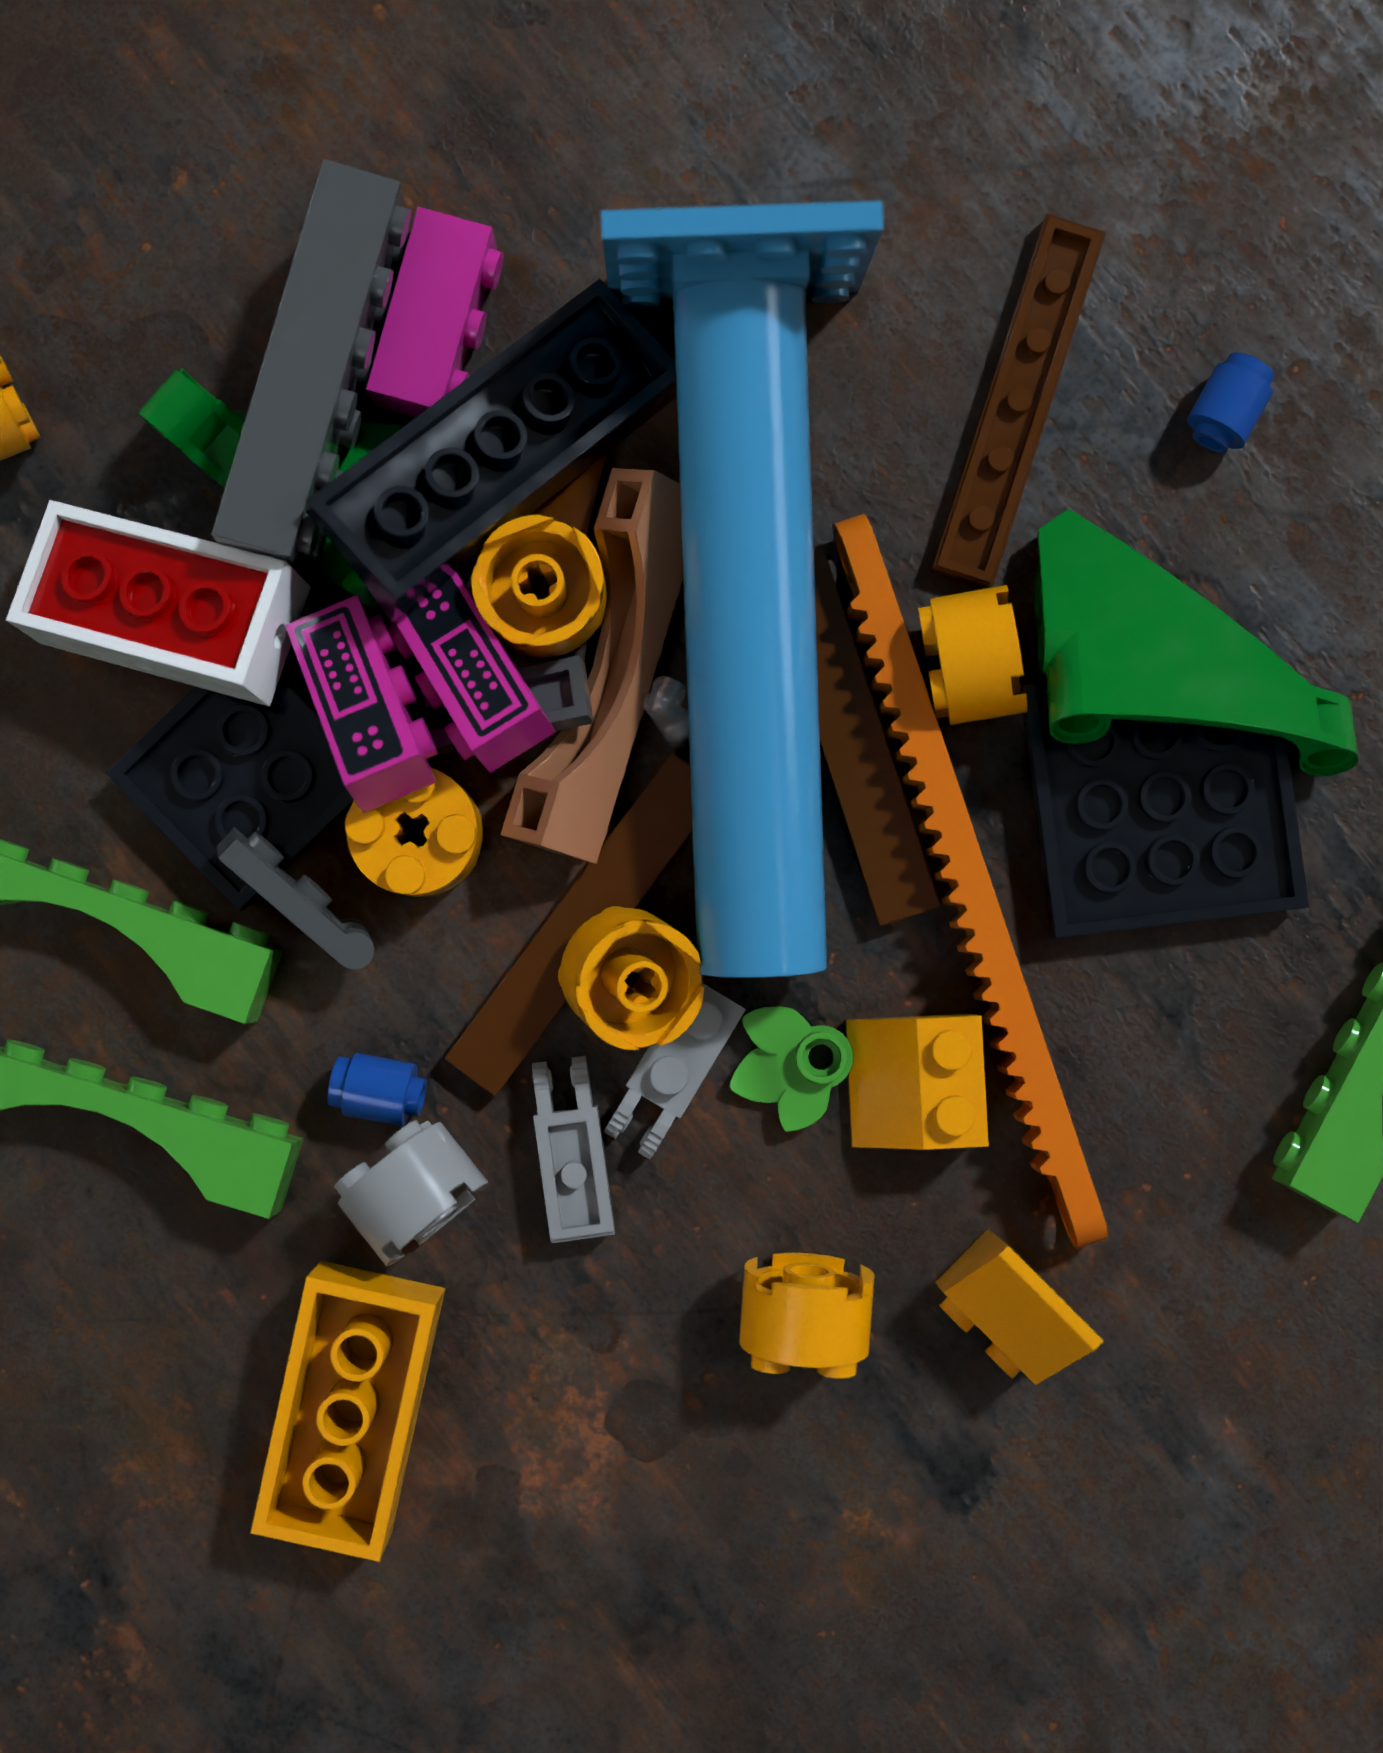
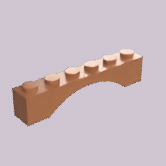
M612 468L594 526L607 589V600L601 623V632L593 667L588 677L594 723L561 730L545 751L519 773L500 834L556 854L597 864L603 841L607 835L610 818L626 772V765L644 713L646 699L662 653L663 643L683 581L680 484L655 470Z

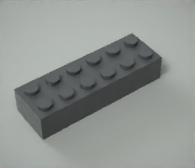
M323 158L211 534L218 544L284 560L303 579H305L308 567L318 569L327 540L325 533L320 530L319 526L305 512L306 500L344 472L338 470L343 447L353 449L356 443L362 420V411L355 410L361 387L366 388L376 355V351L373 350L378 327H384L394 292L391 291L395 269H400L410 236L408 229L411 209L404 207L400 181Z

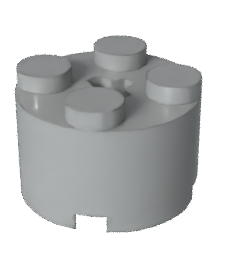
M417 1120L410 1122L385 1143V1146L391 1152L370 1167L366 1162L361 1163L344 1175L334 1186L341 1195L338 1206L386 1267L405 1256L401 1249L411 1240L415 1239L420 1246L466 1209L475 1200L468 1189L476 1192L483 1191L489 1186L487 1179L441 1122L433 1125L429 1121L421 1125Z

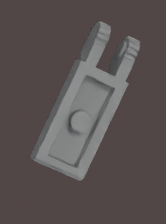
M702 983L704 986L703 1003L693 1023L674 1041L662 1046L655 1044L648 1047L626 1084L629 1090L603 1131L615 1139L620 1133H623L633 1117L632 1112L641 1096L660 1106L663 1110L655 1123L648 1127L640 1141V1148L638 1150L639 1154L649 1160L665 1137L675 1117H682L746 1010Z
M573 1057L570 1067L572 1087L575 1088L577 1108L554 1111L552 1095L554 1089L551 1070L548 1068L547 1061L532 1063L538 1112L533 1118L551 1243L615 1235L598 1105L593 1106L587 1057Z

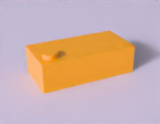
M320 1261L306 1276L251 1534L380 1562L393 1530L445 1288L326 1261Z

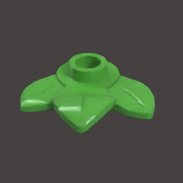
M782 1006L763 1007L747 1013L743 1016L742 1022L747 1034L757 1048L750 1051L739 1063L730 1081L731 1090L741 1097L754 1102H778L779 1119L786 1132L803 1129L814 1124L827 1110L831 1087L841 1083L851 1070L853 1052L848 1039L833 1027L826 1025L810 1026L805 1018L792 1008ZM820 1044L828 1046L833 1055L831 1063L823 1069L814 1068L808 1058L810 1050Z

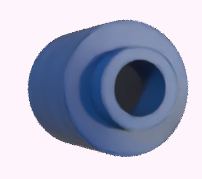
M1238 352L1229 354L1225 363L1217 364L1187 417L1189 426L1194 430L1193 439L1201 446L1217 453H1226L1228 448H1243L1273 394V389L1270 385L1275 374L1272 369L1259 359Z
M355 1053L352 1058L338 1056L329 1082L328 1106L341 1108L343 1116L404 1127L409 1115L419 1117L426 1095L427 1079L417 1077L418 1068L415 1063L362 1053Z

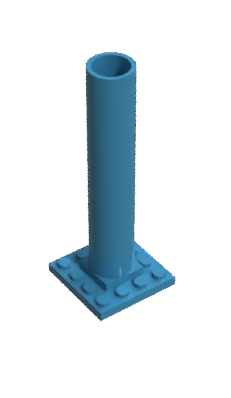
M883 201L601 210L602 243L608 288L631 310L657 308L660 306V299H673L697 951L702 965L699 964L700 974L715 977H775L824 971L827 969L805 294H811V301L815 303H838L848 300L849 293L859 292L883 232Z

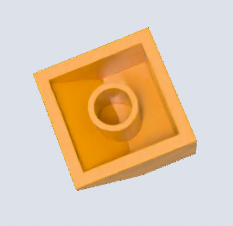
M952 1014L845 1020L846 1038L853 1052V1063L848 1074L852 1147L915 1150L989 1147L981 1015Z
M989 1228L935 1282L947 1296L939 1306L964 1332L968 1333L976 1325L993 1342L985 1352L1012 1379L1022 1371L1037 1385L1095 1351L1103 1342Z

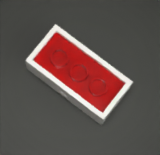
M49 500L6 621L43 645L270 707L292 644L285 625L301 618L311 586L284 560Z

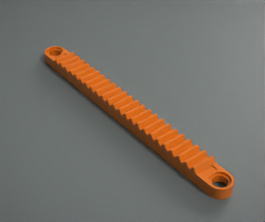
M865 514L833 523L832 529L836 548L854 599L849 604L845 614L848 620L861 621L862 623L855 632L853 639L855 643L869 645L870 647L861 662L863 667L876 668L878 671L869 683L872 691L885 692L886 698L880 703L877 710L879 714L893 716L894 722L885 731L886 737L899 739L902 742L903 746L893 755L895 762L909 763L910 770L901 778V782L905 786L917 787L918 794L909 802L910 809L925 811L926 818L917 826L919 833L933 835L934 842L925 850L927 857L941 859L942 865L933 873L934 880L949 882L950 889L941 897V901L945 905L957 906L958 913L949 921L950 928L965 930L966 937L957 945L958 952L973 954L974 961L965 969L967 976L981 978L982 985L973 993L974 999L988 1001L991 1007L982 1016V1023L997 1026L999 1032L989 1041L991 1048L1006 1052L1007 1056L997 1065L999 1072L1014 1076L1015 1080L1005 1089V1092L1009 1097L1022 1100L1023 1104L1013 1113L1015 1120L1031 1127L1021 1137L1022 1142L1032 1149L1039 1150L1029 1161L1030 1166L1039 1173L1047 1175L1064 1227L1076 1249L1108 1239L1105 1218L873 529Z

